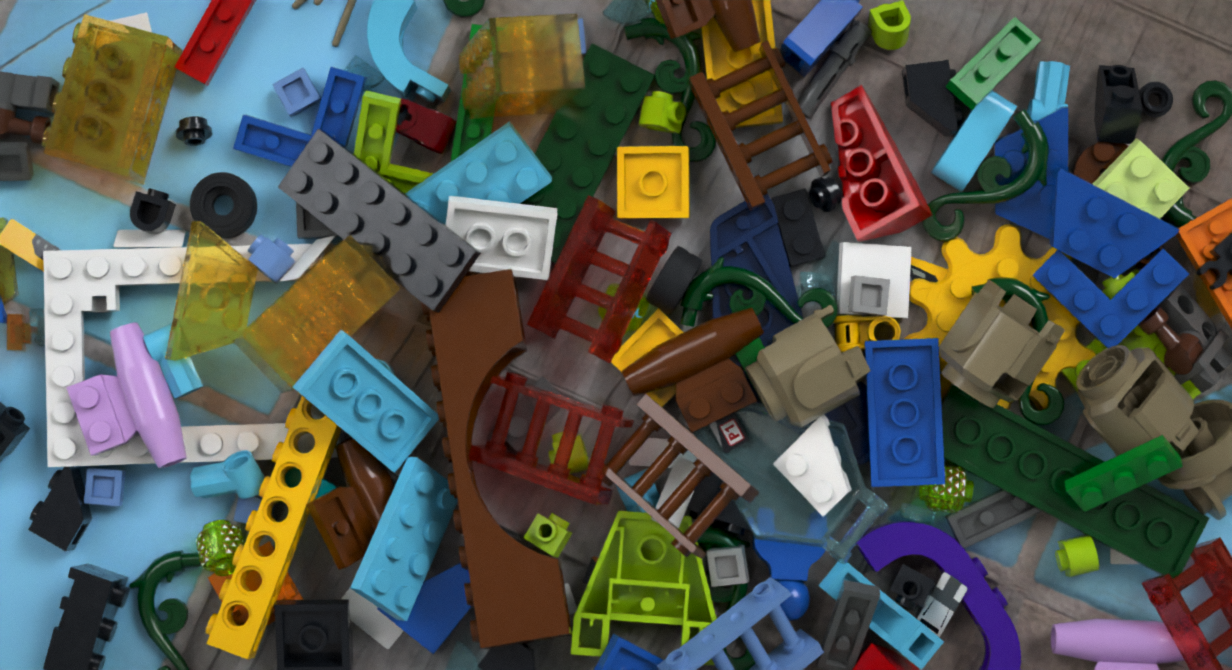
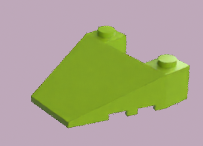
M618 511L573 618L571 654L601 657L609 640L610 620L682 625L680 647L717 619L702 559L692 553L686 557L671 544L675 537L659 523L653 521L648 513ZM683 516L679 526L683 533L693 523L691 516ZM710 659L709 661H707V662L704 664V665H714V666H715V664H714V662L712 661V659Z

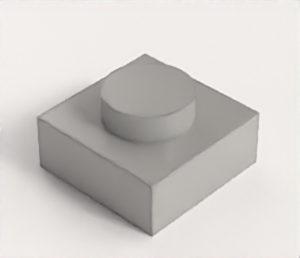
M851 276L848 312L886 316L890 279Z
M744 545L715 548L706 551L711 587L749 582Z

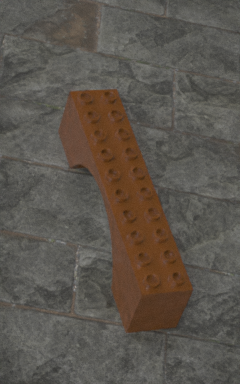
M512 269L465 276L439 313L431 310L422 302L421 306L423 315L426 316L428 322L431 321L432 329L426 330L429 352L432 351L433 357L436 356L437 365H432L431 371L434 387H437L438 392H442L443 400L437 401V411L440 423H443V427H447L448 432L447 437H442L445 459H448L449 463L452 462L454 473H448L450 494L454 495V498H458L459 509L453 510L456 532L463 534L465 546H459L461 567L469 570L470 582L464 583L467 605L474 606L476 619L470 620L473 642L480 643L481 649H492L571 636L572 629L561 562L556 558L539 554L525 547L508 535L489 512L476 483L472 460V438L480 406L493 382L508 365L527 352L517 283Z

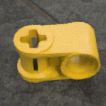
M862 315L837 316L833 322L835 325V343L841 353L856 346L860 348L861 352H864L865 341H878L874 337V328L880 323H885L892 328L893 337L891 340H899L901 334L897 321L888 316L863 317ZM846 326H848L849 342L846 340Z

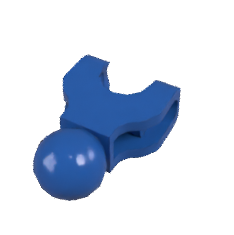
M758 508L754 515L756 526L753 531V550L758 558L766 563L769 569V578L772 577L791 593V596L782 602L780 606L789 622L796 621L804 616L809 609L811 601L809 590L804 583L808 581V570L814 562L821 558L827 547L826 516L823 517L818 511L811 513L807 518L804 537L799 542L787 543L781 541L775 534L772 513L767 509Z

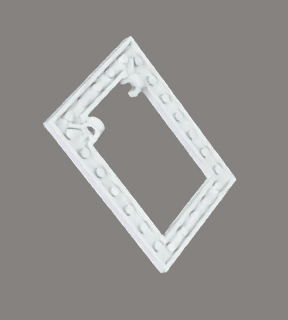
M330 243L300 278L288 280L298 281L301 376L336 336L333 243ZM287 244L294 250L291 255L295 260L294 264L312 244ZM251 245L43 251L48 467L156 464L138 432L127 444L96 456L90 455L66 388L85 380L84 312L105 313L120 311L119 286L273 282L249 263L248 259L252 254L247 250ZM312 405L311 414L313 418H323L325 414ZM285 423L184 426L181 429L187 459L180 463L225 461L230 455L242 450L250 451L255 460H272L277 444L279 442L284 443L289 429L285 428ZM308 433L301 436L298 441V448L302 453H308L314 448L315 439L312 434ZM334 449L331 458L338 457L336 449Z

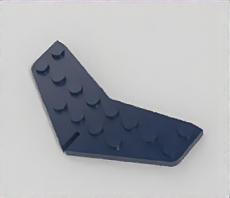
M769 195L763 196L766 201L763 206L751 212L744 201L718 216L710 227L711 266L720 257H723V267L734 266L744 268L760 275L770 282L803 318L802 310L797 304L798 295L778 225L779 221L775 206ZM733 283L715 287L712 290V294H714L712 298V318L731 314L732 311L729 306L730 296L738 289L743 290L742 295L744 299L749 300L753 294L751 289ZM767 299L762 312L757 315L764 334L759 337L764 347L773 343L772 339L775 334L794 325ZM736 354L729 358L737 366H741ZM743 372L757 400L756 403L750 406L771 418L760 401L747 374ZM859 381L856 383L860 393L859 396L825 414L830 423L828 428L834 446L838 447L841 459L852 465H862L870 461L867 386ZM786 417L777 422L802 435L816 420L803 427L791 425Z

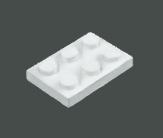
M449 196L446 226L481 252L469 271L490 273L512 269L516 277L548 280L557 208Z

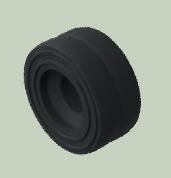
M217 172L204 177L197 183L190 197V212L195 223L206 233L218 238H232L244 233L254 222L257 214V198L251 186L240 177L227 172ZM223 195L230 196L233 200L232 211L227 215H218L214 209L216 199Z
M677 246L651 287L646 301L671 315L698 272L702 260L696 255L689 253L686 249Z

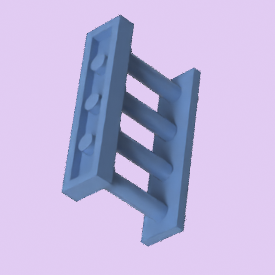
M770 577L756 585L752 592L683 646L672 651L665 660L657 665V668L659 670H697L712 659L718 670H735L723 649L739 636L755 661V665L748 670H803L821 656L824 651L819 642L802 629L795 632L780 606L782 602L791 596V593L787 588ZM767 614H769L784 640L783 643L769 654L766 653L752 629V626Z

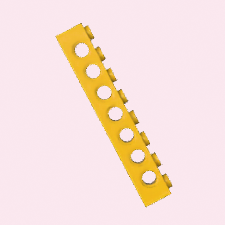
M303 396L297 409L292 408L288 414L285 428L289 429L284 443L279 442L274 450L272 462L276 463L271 477L266 476L261 484L259 496L263 498L258 511L253 510L247 520L245 530L249 531L245 545L240 544L234 554L232 565L236 566L231 580L226 579L219 594V599L223 600L218 614L213 613L210 617L205 631L209 635L206 644L245 659L255 658L274 604L310 514L306 504L315 500L342 430L326 415L321 419H314L311 414L313 404ZM304 434H312L315 439L314 448L308 453H302L298 448L299 439ZM297 467L301 472L302 479L296 487L290 488L285 482V475L289 469ZM283 501L288 507V516L285 520L277 522L272 516V509L276 503ZM270 536L275 542V550L271 555L265 557L259 550V542L263 537ZM252 570L259 572L262 577L261 586L256 591L250 590L246 585V576ZM238 605L246 607L249 614L247 622L242 626L236 624L232 617L233 610Z

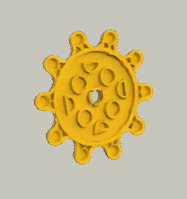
M1005 224L998 228L995 233L993 248L985 254L974 253L967 243L959 237L945 241L942 245L941 253L948 265L946 277L939 282H929L921 278L910 282L909 301L925 310L927 324L923 330L909 334L904 339L938 338L940 346L973 297L971 287L985 284L991 278L1008 277L1017 279L1039 292L1049 294L1050 298L1042 301L1048 320L1061 326L1065 331L1056 344V349L1036 376L1029 393V399L1035 404L1037 409H1044L1048 405V397L1044 392L1038 391L1036 387L1041 383H1045L1057 388L1056 378L1063 369L1075 368L1079 362L1091 360L1096 356L1093 350L1084 346L1077 338L1076 331L1080 322L1032 276L1058 249L1052 247L1041 258H1030L1022 250L1020 230L1011 224ZM1063 253L1071 262L1073 261V257ZM1001 300L999 306L1003 307L1006 303ZM1030 321L1029 326L1033 328L1032 321ZM939 352L942 402L951 382L941 374L947 362L940 357ZM1000 399L997 404L1009 410L1013 401L1008 402Z

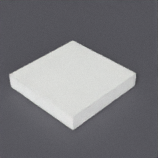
M849 242L839 243L837 314L879 316L848 312L851 276L857 275L890 279L886 316L891 318H908L911 247Z

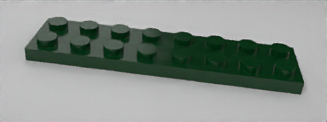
M951 383L941 402L945 460L1083 534L1091 536L1096 541L1174 582L1178 581L1209 517L1147 484L1084 512L1066 492L1064 481L1104 461L996 404L994 409L986 406Z

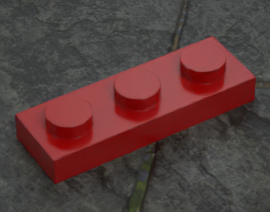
M212 0L174 68L208 86L256 0Z

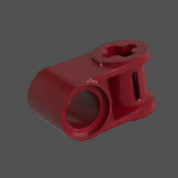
M401 98L399 113H403L405 109H408L411 120H404L401 125L397 121L396 133L413 140L415 143L433 152L443 154L457 121L436 110L427 109L408 99Z

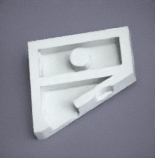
M825 415L819 417L773 463L823 517L852 490L847 474L842 470V459L838 447L834 446L828 428L830 423Z

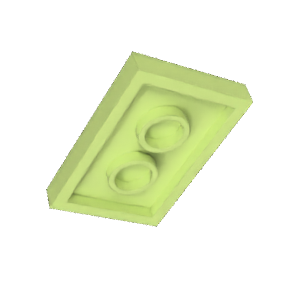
M1137 138L1093 183V185L1159 219L1189 189L1174 172Z

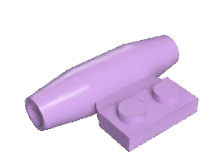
M130 323L110 331L117 376L100 374L66 388L91 456L99 455L129 443L131 438L138 432L158 468H166L187 459L180 418L159 362L152 359L143 339V331L138 323Z
M1090 619L1053 624L1051 629V650L1054 654L1097 662L1093 670H1159L1157 664L1199 659L1202 651V638L1200 631L1197 629L1158 621Z

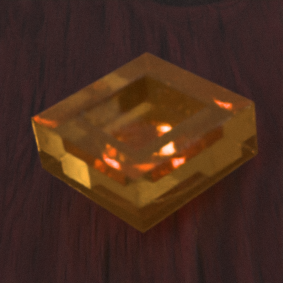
M7 314V350L10 352H25V345L32 343V323L26 322V316L23 314Z

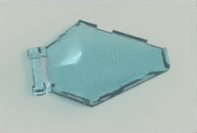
M754 403L735 412L749 437V441L728 453L723 451L709 425L694 432V435L760 492L751 503L741 496L737 501L733 499L756 539L822 547L838 562L846 564L852 556L850 551L878 516L882 517L889 508L883 499L866 488L843 423L829 420L830 425H828L834 446L838 447L842 459L841 467L847 474L852 490L824 517L773 465L816 420L803 427L791 425L786 417L774 422L763 404ZM858 502L864 503L866 508L840 542L832 538Z

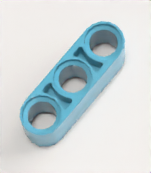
M994 91L989 93L969 112L931 173L962 192L1006 126L1017 106Z

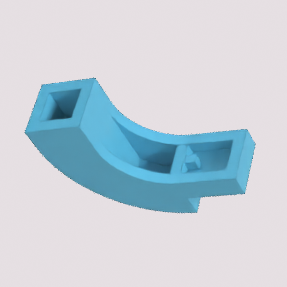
M374 0L367 22V39L372 58L385 80L406 98L413 86L417 87L415 93L425 100L434 103L437 98L445 103L451 92L449 85L414 66L404 54L403 37L409 22L418 8L415 1Z
M842 558L818 585L836 601L843 580L875 586ZM880 590V598L869 628L922 670L944 641Z

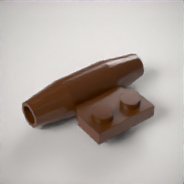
M656 0L670 39L707 25L710 19L714 17L734 52L761 42L752 0Z
M752 307L710 319L657 345L623 369L622 374L634 397L676 384V402L691 433H694L757 402L742 369L729 358L763 335L764 331Z
M352 437L335 446L347 487L340 486L306 504L339 570L347 568L364 557L395 487L384 464Z

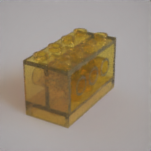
M577 13L488 18L463 48V52L459 53L460 73L466 74L467 88H463L462 100L464 109H469L470 119L554 114L583 90L585 84Z
M84 14L82 23L78 22L73 32L72 40L75 47L72 57H68L63 66L62 76L65 78L62 91L57 92L53 101L52 111L55 115L52 126H48L43 135L42 146L45 147L44 154L67 165L144 185L177 69L174 66L182 54V49L167 36Z
M348 235L335 244L232 341L281 393L294 390L293 386L340 330L351 336L401 288L351 235Z

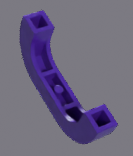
M894 521L873 527L853 539L860 553L875 572L902 556L912 554L923 555L933 561L942 574L946 572L965 585L967 591L961 603L981 632L985 646L984 658L979 670H1020L1021 649L1018 634L1010 617L1004 610L1008 603L997 587L991 590L984 577L988 575V572L977 557L971 559L965 549L954 538L940 529L923 523Z

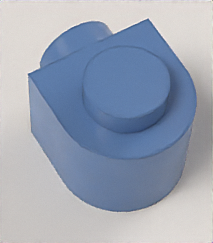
M260 234L247 250L252 254L248 259L249 263L276 284L295 262L291 257L294 250L279 238L272 242L269 238H265Z

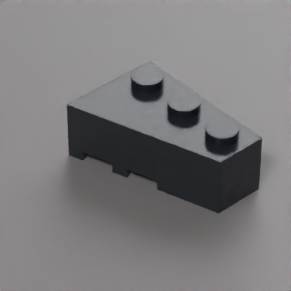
M87 563L70 567L68 578L74 579V583L69 597H62L59 608L63 609L64 612L59 626L55 627L52 633L43 667L45 670L103 669L106 656L101 654L106 641L111 642L116 632L118 622L114 621V617L118 607L122 608L128 598L130 588L126 586L129 577Z

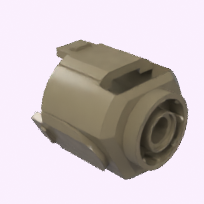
M988 280L979 293L975 292L940 344L939 352L940 357L947 362L941 374L968 395L994 409L1000 399L1011 402L1020 398L1056 349V344L1065 329L1049 320L1039 333L1029 326L1037 309L1015 294L1003 307H1000L999 303L1006 291L991 280Z
M831 305L822 310H814L812 315L775 334L772 339L773 343L760 350L757 360L745 367L753 387L774 422L786 417L791 425L803 427L860 395L856 383L864 379L871 370L858 346L842 353L822 322L825 318L833 315L834 309Z
M1124 345L1109 347L1094 356L1083 367L1077 377V394L1085 407L1082 410L1083 414L1096 432L1114 451L1116 456L1161 435L1178 451L1184 452L1199 432L1190 419L1194 408L1192 397L1149 348L1138 347L1130 351Z

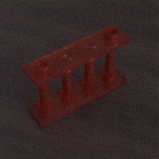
M588 195L527 325L554 339L558 331L562 329L589 341L592 344L588 353L610 364L614 355L621 348L622 338L661 256L668 249L672 233L650 220L644 232L612 219L616 211L601 200ZM606 232L638 244L630 264L597 251ZM591 264L623 277L614 297L582 284ZM575 297L607 310L598 330L566 316Z
M507 372L506 377L492 376L490 383L504 387L506 390L491 440H487L485 445H472L469 459L594 505L609 504L613 490L601 486L603 482L600 479L615 426L619 428H632L634 420L622 417L624 411L619 408L603 405L602 409L527 384L528 377L517 373ZM521 393L537 399L522 452L518 451L517 455L506 452L507 446L504 444L518 396ZM553 404L569 410L554 463H550L548 467L537 463L539 457L536 456L550 406ZM584 415L601 421L587 472L582 474L581 478L569 474L571 469L568 468V464Z
M1221 537L1196 544L1191 554L1195 564L1172 579L1168 573L1142 582L1150 602L1156 608L1190 670H1223L1217 656L1232 645V557ZM1203 576L1213 595L1190 611L1180 592ZM1221 608L1231 627L1208 643L1198 624Z

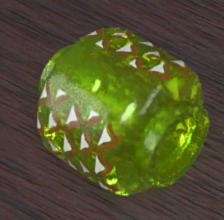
M944 465L945 484L919 485V500H923L926 507L932 511L959 513L964 507L965 502L972 501L974 483L967 480V474L963 468Z
M215 520L203 526L202 531L196 537L199 560L203 569L215 572L217 576H227L234 573L236 568L235 565H232L234 554L240 544L245 545L240 527L231 524L228 520Z

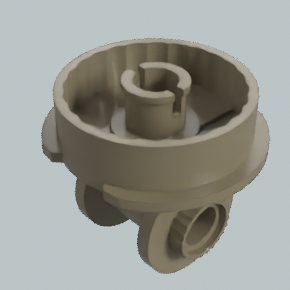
M1207 400L1194 404L1193 412L1190 416L1191 421L1199 431L1184 452L1174 448L1181 456L1183 467L1157 479L1168 488L1183 489L1188 500L1200 513L1204 515L1208 512L1215 519L1220 520L1226 516V510L1222 502L1232 495V403L1225 400Z

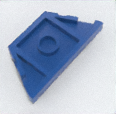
M1062 106L1056 109L1055 112L1037 121L1034 120V123H1040L1048 140L1047 185L1043 186L1038 180L1024 194L1009 201L995 204V214L1050 239V229L1054 220L1051 213L1052 199H1055L1056 188L1054 170L1058 166L1068 171L1067 106ZM1021 129L995 141V156L1006 158L1012 167L1011 177L1005 178L1001 174L996 176V181L999 185L1008 184L1016 179L1028 162V152L1023 154L1021 151L1025 142L1020 135L1023 132Z
M1056 166L1054 170V178L1056 179L1055 199H1052L1051 212L1054 220L1050 229V245L1116 278L1177 235L1179 231L1177 227Z

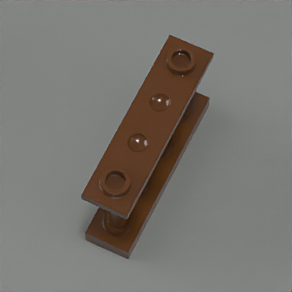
M768 40L760 45L759 51L762 58L716 80L712 78L706 80L703 72H700L690 77L688 82L750 212L764 205L766 201L763 196L768 194L767 190L814 167L817 168L820 176L824 177L831 171L829 164L833 163L825 144L818 145L781 69L785 67V62L777 47L771 48ZM769 70L778 90L730 113L728 110L721 111L716 99L721 97L720 93ZM785 103L794 122L746 145L743 142L737 144L732 131L736 130V125ZM801 135L809 152L808 155L767 175L760 177L758 174L753 177L748 163L752 162V157Z
M645 394L636 404L645 412V415L641 418L644 420L608 463H605L594 454L589 461L598 468L594 474L609 487L615 483L675 537L671 544L686 557L692 553L703 559L707 553L695 544L696 541L733 499L737 501L741 496L751 503L760 492L656 401ZM661 428L665 429L671 435L667 440L669 445L638 481L631 486L618 474L619 471L654 431L659 432ZM689 450L697 458L693 463L695 465L694 469L659 509L655 508L643 496L680 453L684 455ZM715 473L724 481L719 486L722 490L683 533L669 519L706 476L710 478Z

